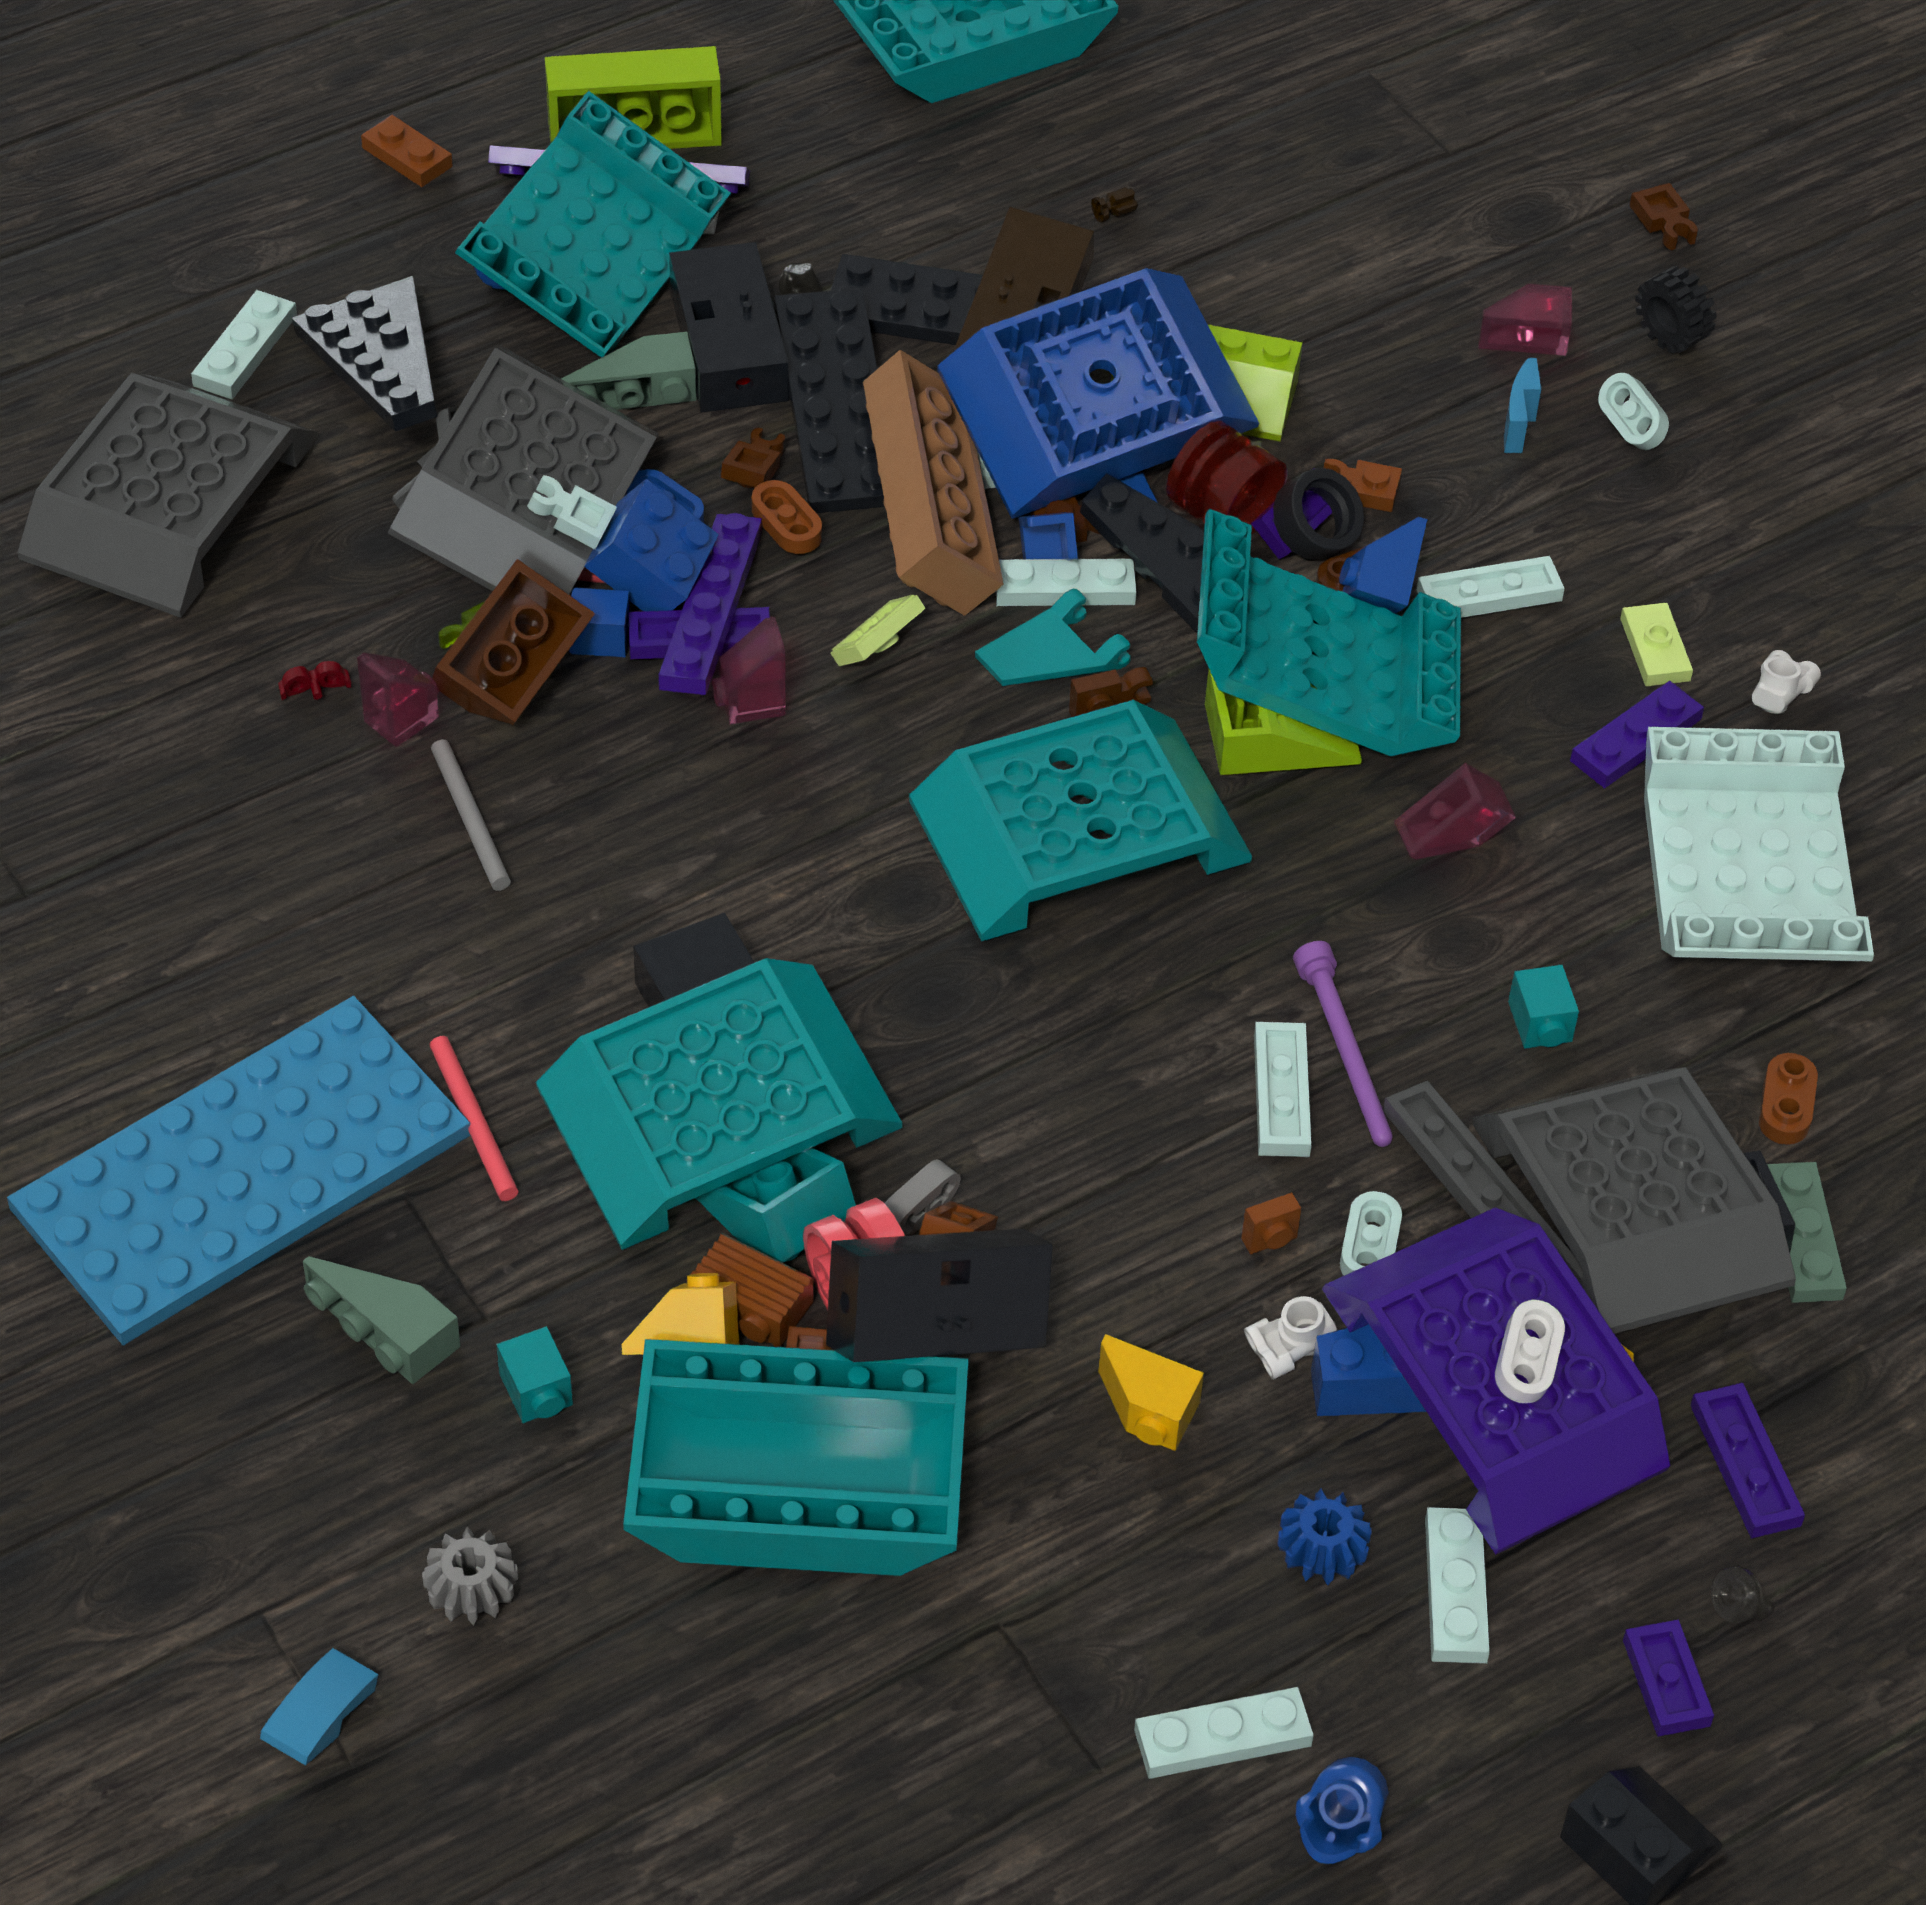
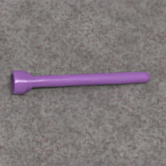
M1325 941L1309 942L1298 948L1293 955L1298 974L1308 984L1314 985L1373 1142L1380 1147L1388 1146L1393 1138L1391 1129L1332 979L1337 966L1330 944Z

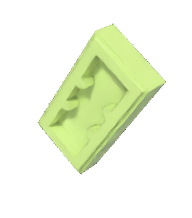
M917 595L890 600L832 649L831 655L838 666L863 661L874 652H882L899 640L896 633L926 608Z
M1668 603L1622 608L1620 619L1645 686L1663 685L1668 681L1672 683L1691 681L1693 669Z

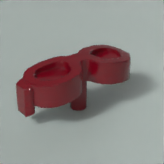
M334 661L321 662L312 671H309L304 666L293 667L285 672L282 681L278 683L282 700H285L287 696L302 693L310 688L313 698L316 700L321 699L323 696L321 687L333 688L346 685L347 688H352L348 670L343 669L339 663Z

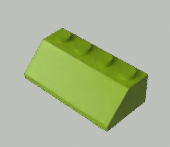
M1208 325L1259 422L1257 428L1241 434L1281 442L1298 383L1302 342Z

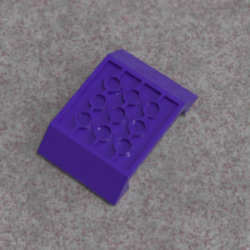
M1495 1207L1324 1285L1323 1292L1350 1333L1368 1324L1371 1326L1478 1489L1477 1494L1466 1510L1495 1555L1667 1471L1670 1467L1658 1397L1540 1224ZM1541 1300L1551 1304L1561 1314L1565 1324L1564 1337L1554 1378L1545 1394L1536 1402L1518 1403L1509 1399L1500 1391L1495 1380V1370L1506 1326L1515 1309L1525 1301ZM1525 1329L1529 1336L1539 1338L1538 1334L1533 1330ZM1514 1374L1517 1379L1528 1384L1524 1376Z

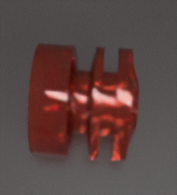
M1220 420L1210 422L1199 429L1185 443L1175 458L1168 474L1166 492L1169 500L1184 508L1192 516L1203 518L1204 524L1207 511L1212 509L1225 515L1234 516L1242 522L1252 525L1251 523L1275 501L1277 492L1287 482L1288 470L1284 462L1260 446H1252L1249 438ZM1253 525L1251 535L1256 532V529L1253 527Z

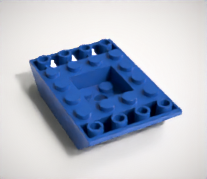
M1148 268L983 327L937 367V371L1011 519L1046 507L1050 502L1064 500L1091 490L1106 473L1118 480L1252 430L1259 425L1250 404L1183 277ZM1096 369H1105L1113 375L1114 380L1107 384H1099L1093 381L1089 374Z

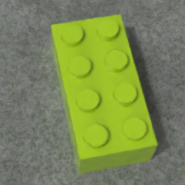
M715 46L545 57L550 143L558 135L569 113L584 95L590 91L669 149L721 146V88Z

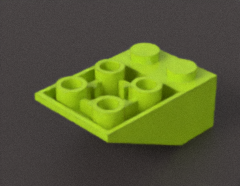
M1208 669L1205 708L1220 775L1361 764L1362 759L1357 743L1219 691L1210 669Z

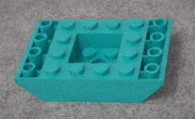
M833 0L893 81L930 103L1079 57L1118 13V5L1114 0Z

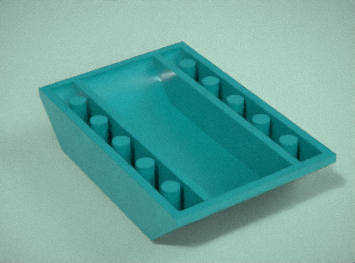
M645 1339L623 1523L624 1531L682 1563L901 1576L948 1555L957 1549L968 1359L918 1357L853 1363L833 1350Z

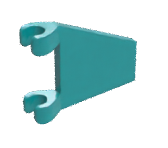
M1074 588L1065 592L1048 610L975 651L976 659L1002 686L1114 669L1118 670L1127 666L1131 661V657L1126 651L1130 648V642L1120 634L1112 636L1094 653L1068 626V624L1082 621L1087 615L1086 609L1082 606L1086 602V597Z

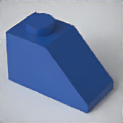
M1417 517L1367 545L1353 556L1348 557L1342 566L1339 583L1344 585L1343 592L1374 606L1386 608L1395 614L1407 607L1427 519Z

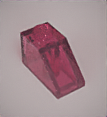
M1527 284L1483 311L1478 349L1566 356L1572 325V287Z
M770 617L765 618L719 658L720 678L712 679L713 693L717 707L725 706L730 724L785 715V649L776 618Z
M366 652L357 657L364 722L395 747L439 717L438 688L434 680L426 672H419L402 659Z
M1465 763L1394 820V823L1410 857L1417 860L1481 846L1516 818L1500 783Z

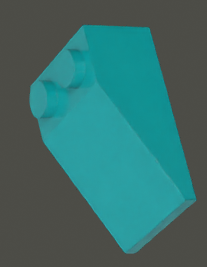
M812 1147L696 1197L738 1241L782 1263L796 1258L804 1249L803 1233L805 1226L831 1215H835L845 1222L847 1210L856 1206L844 1163Z

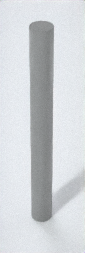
M444 739L438 740L432 744L431 751L492 888L496 891L504 890L510 885L511 880L449 742Z

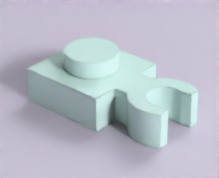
M543 475L536 490L545 494L548 498L534 492L527 507L538 515H553L558 519L553 528L596 549L617 507L576 485L572 493L569 494L563 490L557 480Z

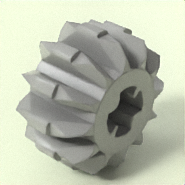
M466 1527L462 1539L456 1540L445 1533L442 1540V1548H429L427 1555L428 1566L424 1568L425 1571L422 1573L423 1585L428 1591L429 1602L434 1609L445 1608V1615L449 1618L450 1622L462 1613L467 1614L468 1620L474 1626L478 1613L484 1611L493 1618H496L499 1612L498 1603H511V1599L514 1596L513 1585L518 1580L517 1565L512 1560L511 1549L508 1547L507 1542L495 1544V1536L492 1535L490 1530L480 1538H474L472 1531Z

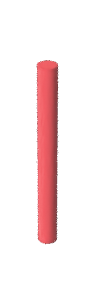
M436 1037L430 1042V1048L459 1111L471 1124L468 1129L469 1134L496 1193L501 1201L512 1200L518 1195V1188L448 1037Z

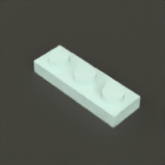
M256 290L191 373L193 387L233 400L290 326L292 317L297 316L296 303Z
M1544 556L1418 577L1416 590L1417 593L1422 592L1434 598L1446 600L1452 605L1461 608V618L1560 602L1563 599L1565 588L1551 557Z
M1133 559L999 560L1004 585L996 590L997 606H1053L1065 592L1073 588L1079 590L1086 597V602L1082 605H1135L1136 584Z
M1255 1022L1254 1049L1258 1156L1310 1157L1311 1125L1306 1023Z
M1427 1507L1425 1527L1432 1662L1487 1663L1489 1657V1634L1483 1535L1466 1509Z
M1298 1687L1137 1718L1134 1728L1149 1779L1311 1747L1313 1741V1732Z

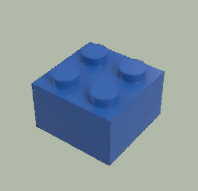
M645 479L617 502V508L596 549L592 550L584 567L614 590L629 591V601L642 611H671L687 599L719 534L648 479Z

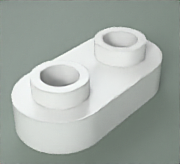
M1528 1300L1521 1303L1515 1309L1506 1326L1495 1370V1380L1500 1391L1506 1397L1518 1403H1533L1539 1400L1545 1394L1554 1378L1564 1337L1565 1324L1559 1311L1547 1302ZM1525 1329L1533 1330L1538 1334L1539 1338L1529 1336ZM1514 1374L1524 1376L1528 1384L1517 1379Z

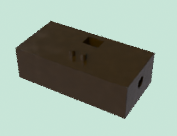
M1009 207L954 351L983 327L1081 292L1094 258V231Z

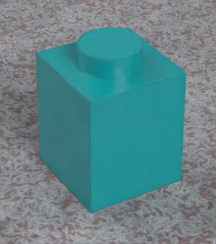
M1563 965L1514 971L1508 1003L1524 1049L1539 1046L1554 1047L1562 1043L1572 1042L1579 1010Z
M547 1326L497 1344L499 1374L522 1423L536 1418L552 1417L562 1409L573 1405L571 1375Z

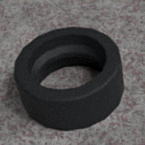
M1315 468L1286 482L1277 492L1273 505L1274 524L1280 538L1292 552L1305 559L1320 561L1349 548L1359 538L1364 524L1363 504L1357 490L1346 477L1332 469ZM1311 490L1317 493L1329 504L1335 519L1333 538L1329 539L1321 536L1308 524L1302 507L1304 491Z

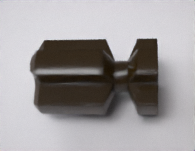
M1124 187L1107 193L1106 201L1103 197L1092 198L1091 207L1097 221L1103 222L1109 219V211L1112 215L1120 216L1135 211L1138 203L1135 200V191L1132 188Z

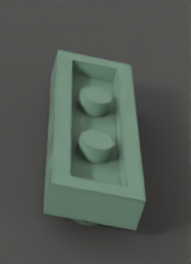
M1817 1163L1767 1164L1795 1222L1790 1256L1796 1281L1795 1286L1788 1287L1791 1302L1843 1300L1847 1287Z

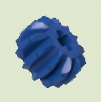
M1320 1488L1315 1494L1314 1501L1300 1494L1298 1499L1295 1500L1294 1508H1286L1281 1516L1280 1527H1282V1530L1279 1531L1277 1540L1279 1550L1286 1552L1285 1562L1287 1563V1569L1303 1566L1302 1575L1305 1582L1316 1573L1322 1575L1328 1586L1334 1580L1335 1572L1349 1580L1351 1575L1354 1574L1355 1566L1363 1565V1562L1368 1557L1369 1547L1367 1543L1370 1542L1372 1533L1370 1523L1363 1521L1364 1512L1362 1511V1505L1346 1507L1347 1499L1344 1492L1337 1496L1335 1500L1327 1499L1324 1491Z

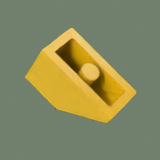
M718 1273L687 1275V1283L670 1289L622 1343V1355L643 1354L645 1339L739 1345L736 1282H719Z
M1105 1334L1101 1342L1098 1372L1126 1432L1136 1435L1137 1438L1149 1445H1161L1176 1451L1200 1404L1204 1373Z

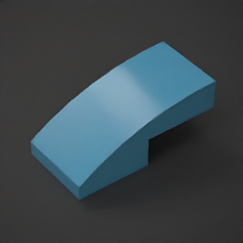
M1528 358L1521 366L1514 380L1504 429V453H1522L1527 423L1536 422L1541 394L1537 358Z
M332 1648L303 1676L281 1702L262 1728L260 1739L306 1766L339 1737L342 1719L375 1691L378 1674Z

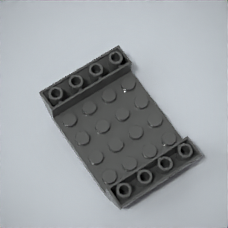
M499 345L491 353L421 469L388 534L491 591L495 589L518 559L570 595L593 548L553 528L558 519L553 515L542 516L532 512L527 505L533 493L536 492L548 498L545 494L536 490L544 475L557 480L563 490L569 494L572 493L576 485L616 506L617 502L626 494L638 470L643 465L657 440L659 433Z
M131 373L36 489L18 549V558L181 618L204 588L201 568L203 557L277 461L297 467L317 441L318 432L162 377Z
M1686 1067L1658 1070L1473 1117V1126L1493 1158L1508 1154L1513 1155L1583 1269L1582 1287L1614 1334L1795 1286L1796 1277L1779 1207Z

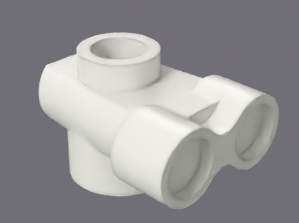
M1782 650L1771 652L1761 665L1760 681L1752 694L1754 705L1773 714L1785 712L1788 705L1800 693L1805 694L1812 690L1821 677L1820 669L1815 663L1810 661L1795 662L1788 653Z
M1306 1296L1296 1297L1288 1301L1282 1309L1281 1318L1271 1322L1264 1318L1244 1328L1251 1348L1260 1357L1267 1373L1273 1380L1294 1370V1362L1302 1357L1314 1355L1316 1336L1337 1331L1335 1323L1322 1303Z

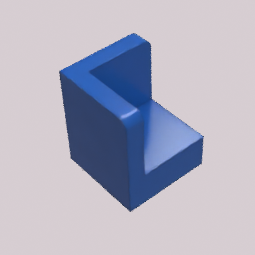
M1060 512L1019 517L1023 559L1073 560L1078 558L1073 513Z
M574 588L571 597L593 611L595 615L572 645L569 652L578 655L626 657L629 635V591Z

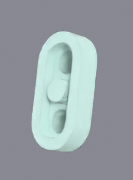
M1617 373L1609 377L1599 391L1598 401L1602 411L1622 437L1630 444L1642 450H1649L1658 446L1664 440L1669 428V420L1666 413L1645 386L1636 378L1627 373ZM1630 395L1629 400L1624 403L1625 398Z
M1377 1191L1366 1192L1359 1195L1352 1202L1340 1259V1269L1344 1276L1364 1267L1360 1265L1362 1263L1371 1264L1395 1253L1402 1210L1399 1203L1390 1195ZM1376 1222L1381 1226L1378 1227L1376 1225H1368L1367 1223Z

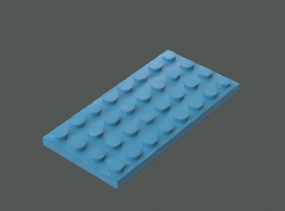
M352 996L9 1195L7 1200L12 1213L118 1341L125 1345L470 1136L468 1129L471 1124L357 998Z

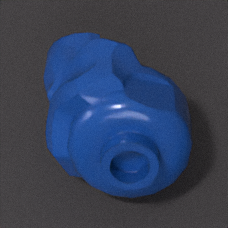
M1355 1757L1337 1759L1319 1774L1311 1791L1300 1797L1297 1801L1296 1819L1300 1826L1302 1842L1308 1854L1318 1863L1334 1864L1346 1860L1356 1853H1365L1373 1849L1381 1841L1380 1818L1389 1791L1386 1779L1376 1766L1365 1759Z

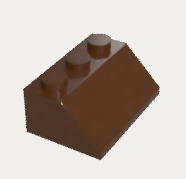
M517 559L438 663L430 685L470 713L514 725L587 627L595 613Z

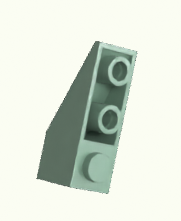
M687 331L643 336L561 378L616 410L696 401L695 365Z
M310 1256L303 1260L306 1280L304 1291L312 1304L319 1310L324 1311L327 1308L339 1319L347 1335L356 1342L363 1340L374 1350L379 1362L389 1372L396 1373L398 1371L411 1384H414L461 1347L457 1316L421 1285Z

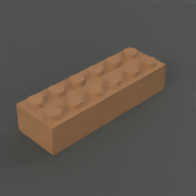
M899 350L863 381L867 402L866 408L869 413L872 429V441L875 446L878 473L881 478L884 495V506L889 522L890 539L893 544L896 560V572L901 581L907 586L916 587L933 597L940 605L949 606L965 616L1004 585L977 450L939 373Z

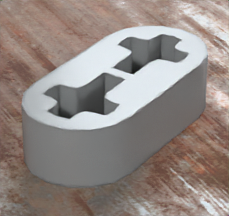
M933 1160L885 1202L898 1221L905 1236H912L921 1228L925 1213L952 1199L960 1185V1175L941 1160Z

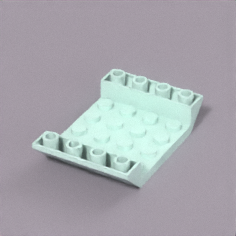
M1648 727L1644 804L1661 948L1663 951L1673 957L1873 960L1874 952L1868 917L1857 916L1838 798V790L1845 768L1839 731Z

